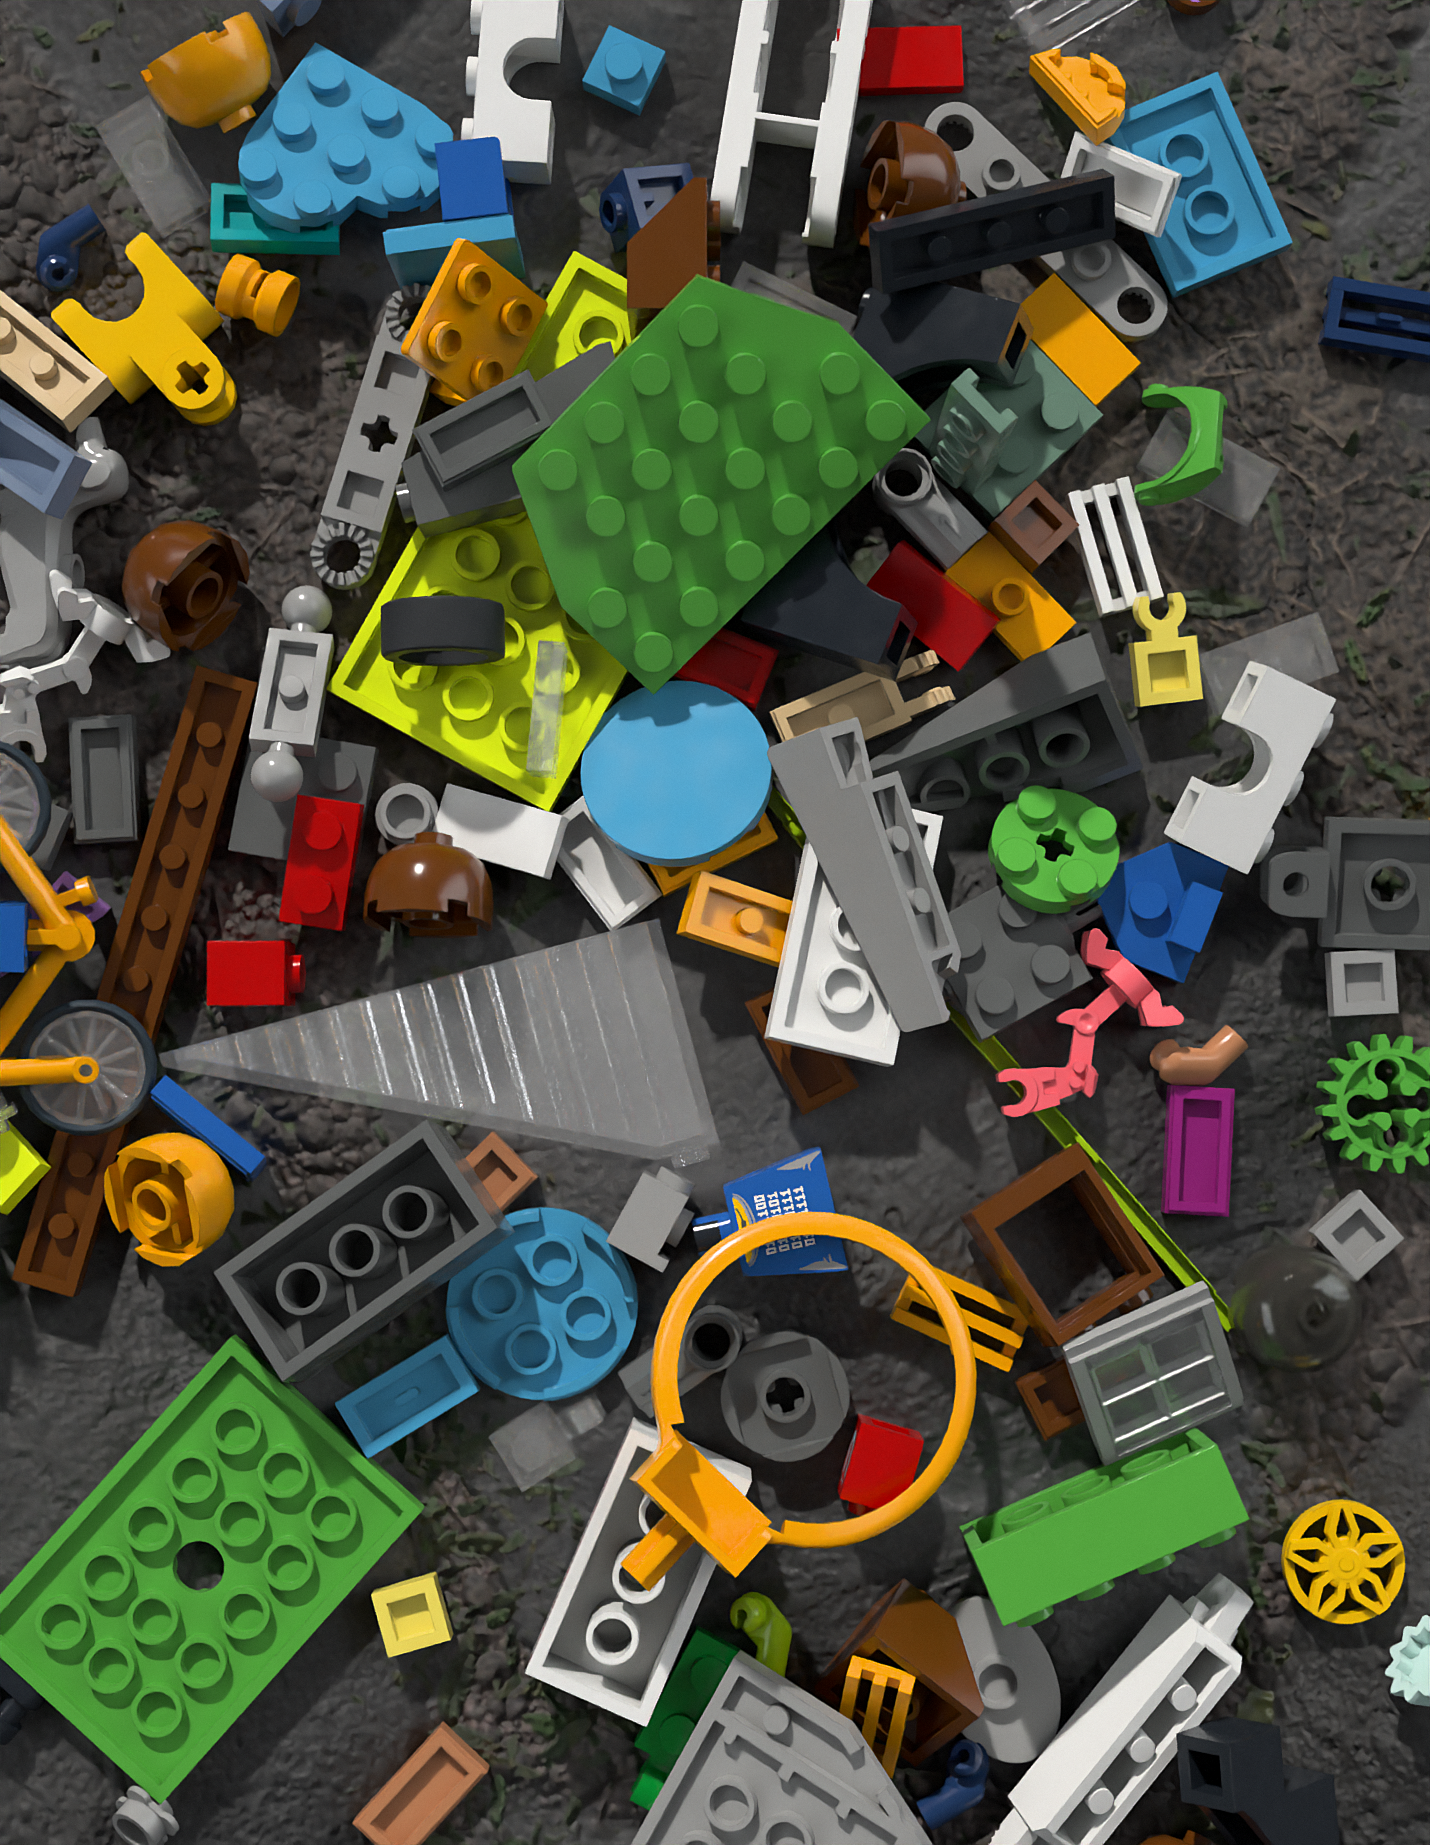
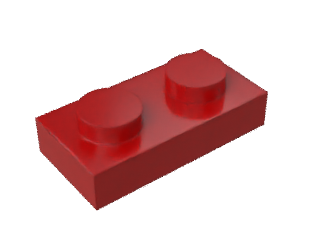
M297 794L278 921L339 931L346 930L365 804Z

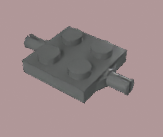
M1001 884L948 913L961 951V959L958 973L945 979L942 996L945 1003L948 1002L951 1007L964 1016L979 1044L1081 988L1093 979L1075 949L1072 933L1097 919L1103 918L1104 915L1100 904L1077 916L1093 907L1097 899L1090 904L1089 899L1083 904L1073 905L1069 912L1058 914L1043 913L1019 904L1009 897L1001 887Z

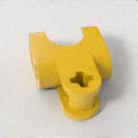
M140 233L127 244L125 249L126 255L139 270L144 283V298L140 307L131 316L117 322L100 320L89 314L79 302L74 299H66L51 312V318L90 361L108 376L112 385L130 405L150 387L155 385L190 422L202 426L218 424L226 419L235 408L237 390L229 373L202 341L225 321L160 247L146 233ZM198 379L208 385L207 390L200 395L191 388V385Z

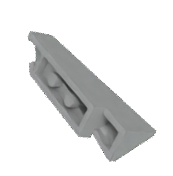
M858 717L821 727L771 746L767 751L769 761L901 1030L910 1032L948 1021L950 1011L946 1008L942 991L945 979L958 973L961 951L899 772L895 771L873 779Z

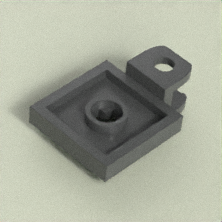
M1325 817L1323 848L1311 845H1279L1269 849L1261 861L1259 897L1274 912L1281 915L1318 918L1317 943L1321 947L1430 950V820ZM1393 866L1394 875L1404 878L1403 889H1394L1391 893V900L1383 901L1380 900V892L1377 889L1371 888V881L1373 877L1381 875L1382 868ZM1298 872L1296 884L1284 889V879L1289 874Z

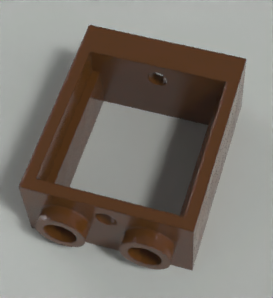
M1079 1143L1063 1148L960 1216V1219L1044 1348L1058 1347L1067 1340L1098 1327L1096 1321L1117 1308L1122 1316L1141 1306L1154 1295L1149 1285L1165 1275ZM1067 1181L1126 1273L1057 1320H1054L995 1228Z

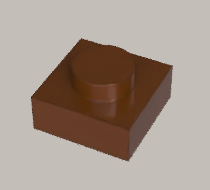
M1035 480L988 526L987 530L1032 573L1079 524Z

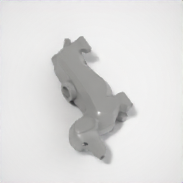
M88 417L78 426L75 451L91 461L92 465L62 520L43 513L0 483V567L11 607L6 616L5 632L0 634V670L8 671L17 666L31 669L61 659L69 645L72 633V620L62 621L51 592L49 573L55 569L59 570L71 578L72 588L83 589L85 570L81 557L78 554H73V524L83 511L122 498L129 484V472L126 462L120 454L107 448L98 417Z

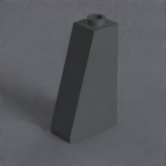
M610 341L594 346L535 382L555 420L615 359ZM527 449L446 492L442 488L423 450L403 461L401 465L406 483L395 485L405 523L416 521L423 536L428 538L526 512L512 472V465Z

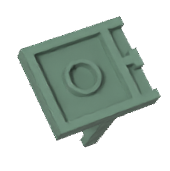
M1031 340L1012 387L978 383L980 378L968 368L924 411L931 420L911 439L913 442L916 441L933 458L931 464L943 480L953 488L957 489L960 486L984 511L983 515L991 523L1035 480L1037 481L1089 432L1103 416L1094 404Z

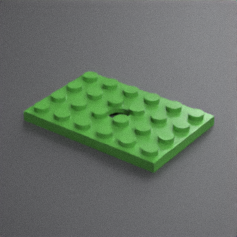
M235 1334L230 1337L0 1594V1658L161 1805L421 1513L425 1506L372 1457L367 1459L361 1447L289 1382H282L275 1369ZM195 1541L207 1542L220 1552L224 1561V1573L221 1581L215 1587L194 1590L187 1587L177 1575V1555L186 1544Z

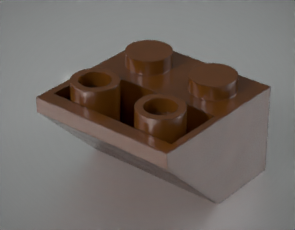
M707 177L692 178L627 242V314L631 342L696 274L720 282V265H708V262H720V200H707Z

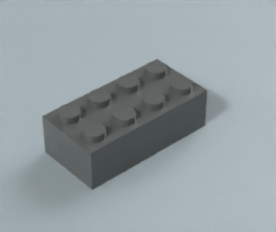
M425 1120L213 1273L282 1382H307L515 1233V1231L448 1130L443 1126Z

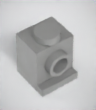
M661 1166L657 1175L645 1170L606 1242L663 1273L670 1256L660 1251L664 1242L676 1247L694 1215L693 1212L685 1209L684 1205L695 1184Z

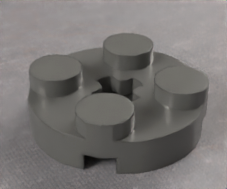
M792 1329L771 1330L748 1340L739 1349L736 1359L727 1367L721 1384L722 1412L733 1436L752 1451L778 1462L803 1460L825 1449L834 1438L833 1436L841 1428L849 1408L850 1393L848 1380L837 1356L818 1337ZM787 1377L790 1385L802 1386L804 1395L794 1399L795 1410L783 1412L779 1403H768L766 1393L775 1390L776 1379Z

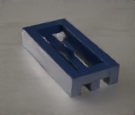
M1333 276L1327 285L1326 296H1328L1323 310L1322 320H1324V324L1319 334L1318 344L1430 363V342L1338 327L1339 323L1430 338L1429 321L1382 312L1376 313L1341 307L1342 300L1348 299L1430 313V292Z

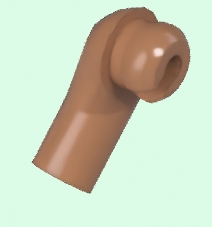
M1225 1025L1202 1048L1179 1047L1178 1043L1173 1039L1159 1042L1150 1054V1063L1154 1069L1160 1071V1078L1171 1085L1205 1086L1213 1082L1248 1048V1045L1231 1027Z

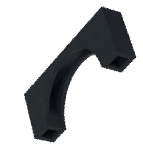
M932 282L887 294H881L874 287L868 288L864 292L859 304V323L853 338L914 399L927 392L950 386L968 368L980 378L978 383L1012 387L1034 328L1021 303L939 282ZM838 512L742 607L743 615L741 621L762 639L895 682L918 622L901 603L878 594L857 578L843 549Z

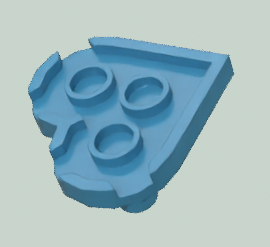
M315 42L248 132L239 151V180L247 194L250 208L269 225L291 233H300V226L318 227L330 221H333V227L340 225L356 210L379 218H388V211L406 212L420 206V212H423L440 199L434 143L453 141V132L447 123L442 121L422 103Z

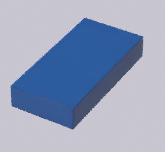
M166 1075L150 1092L155 1107L188 1134L205 1142L220 1156L226 1165L247 1182L249 1180L253 1182L267 1166L266 1158L262 1153Z

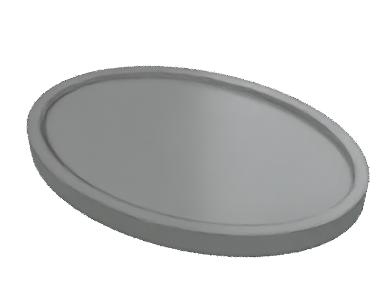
M974 1595L961 1598L951 1604L946 1611L956 1618L984 1705L980 1717L961 1732L967 1739L975 1743L979 1742L986 1749L987 1755L1009 1763H1022L1033 1760L1040 1756L1054 1739L1060 1721V1689L1050 1656L1032 1626L1018 1627L1016 1622H1013L1003 1627L989 1597Z

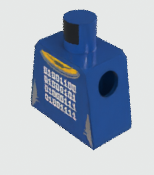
M819 1146L808 1148L723 1184L728 1211L691 1219L699 1257H702L708 1250L732 1233L770 1217L800 1212L835 1213L821 1148ZM828 1235L787 1237L761 1245L739 1257L743 1276L822 1273L848 1270L842 1239Z

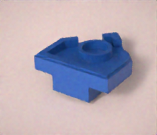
M1172 842L1117 864L1108 887L1097 898V904H1100L1102 908L1103 918L1112 936L1110 938L1116 951H1119L1124 958L1138 968L1179 984L1184 983L1195 953H1200L1223 894L1219 890L1229 866Z

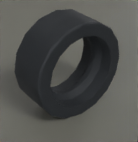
M420 596L388 601L381 606V655L388 661L419 666H466L496 662L505 657L504 607L501 603L490 599L465 596Z

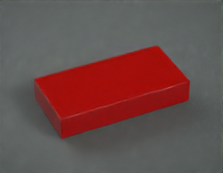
M962 26L868 28L867 37H865L864 58L861 61L858 96L962 93L964 87ZM837 28V41H839L841 28Z
M905 540L900 541L866 585L878 594L901 603L918 622L914 636L957 671L965 667L1001 621L997 615Z
M722 627L671 678L678 681L703 683L721 689L738 699L749 710L755 712L779 655V650Z

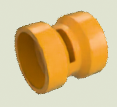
M237 253L227 264L219 282L215 298L216 311L236 320L242 317L254 320L257 329L278 337L283 333L294 313L300 293V280L280 270L269 273L262 270L259 261Z

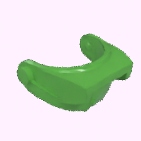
M1163 384L1148 386V389L1144 390L1142 394L1143 404L1154 408H1187L1191 417L1192 431L1188 447L1180 461L1164 476L1154 481L1137 484L1134 487V498L1140 504L1145 506L1165 505L1195 495L1209 486L1222 473L1224 465L1222 422L1223 411L1227 409L1228 401L1221 392L1202 387L1168 388Z

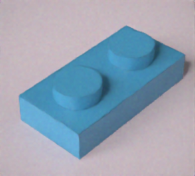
M447 1333L335 1402V1405L368 1459L480 1390V1386L460 1357L451 1337Z

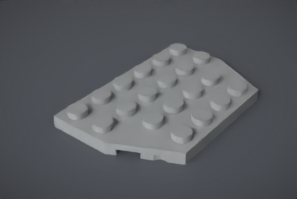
M740 1650L733 1658L631 1845L933 1844L855 1723Z

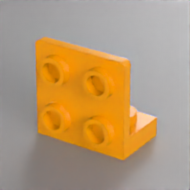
M457 238L401 346V353L435 378L429 390L430 393L446 404L458 406L512 377L548 303L470 240Z

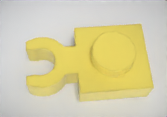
M1181 592L1167 594L1169 610L1162 620H1158L1151 615L1148 596L1136 597L1134 599V619L1146 632V641L1128 643L1134 702L1137 707L1203 699L1197 635L1178 637L1177 627L1183 621L1186 613V603Z

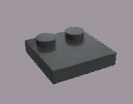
M319 738L316 757L294 755L303 770V782L298 793L287 801L271 802L262 798L255 791L251 783L253 764L261 755L267 752L251 751L248 740L228 850L241 854L287 861L297 794L365 804L354 872L357 874L379 750L376 747Z

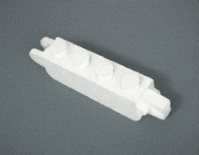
M1218 1573L1196 1596H1192L1183 1604L1169 1595L1010 1792L1008 1798L1015 1807L1000 1824L999 1830L995 1831V1835L991 1837L992 1841L989 1845H1103L1177 1753L1176 1733L1198 1726L1239 1676L1242 1656L1231 1646V1643L1238 1632V1626L1254 1603L1251 1598L1221 1573Z

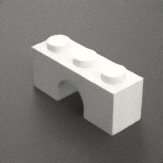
M471 0V34L480 35L478 57L468 56L466 94L467 96H475L474 118H463L461 140L497 137L501 144L504 178H508L510 182L551 185L555 119L552 103L547 100L523 98L514 93L509 88V84L513 75L527 64L534 62L560 63L564 0Z
M1249 661L1221 719L1241 728L1250 737L1254 747L1252 767L1242 780L1225 787L1213 786L1192 776L1164 834L1185 846L1248 874L1253 863L1262 861L1272 845L1274 830L1271 827L1283 805H1289L1297 796L1304 778V773L1300 770L1311 748L1320 746L1327 737L1333 723V714L1330 711L1336 699L1269 666Z

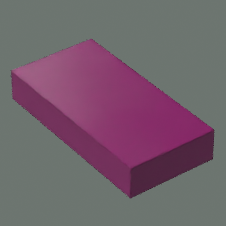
M1167 1085L1161 1212L1229 1217L1235 1089Z

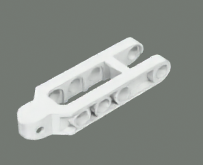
M742 0L710 200H720V232L741 234L756 142L761 141L815 149L810 176L808 213L804 233L802 232V244L833 248L858 99L861 61L864 58L865 37H867L873 0H840L837 28H841L839 41H837L836 32L835 41H832L830 51V70L825 103L822 102L819 121L761 112L779 0Z

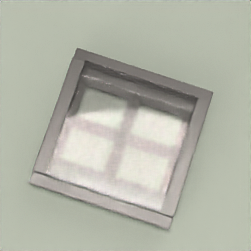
M1203 1280L1061 1344V1351L1092 1440L1104 1466L1244 1405V1396L1215 1302L1210 1295L1208 1286Z

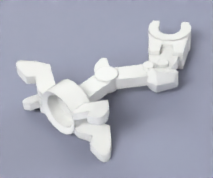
M56 569L50 571L49 579L51 592L62 621L80 620L85 627L63 658L31 669L17 666L0 674V685L6 687L3 704H0V741L10 745L18 741L31 743L35 762H44L47 754L40 715L35 701V697L39 692L73 680L76 681L82 694L88 693L92 681L89 666L106 640L117 645L122 644L125 640L136 662H154L169 657L171 653L169 648L146 634L130 614L119 605L101 595L93 594L87 589L72 588L71 578ZM0 755V763L2 765H10V760Z

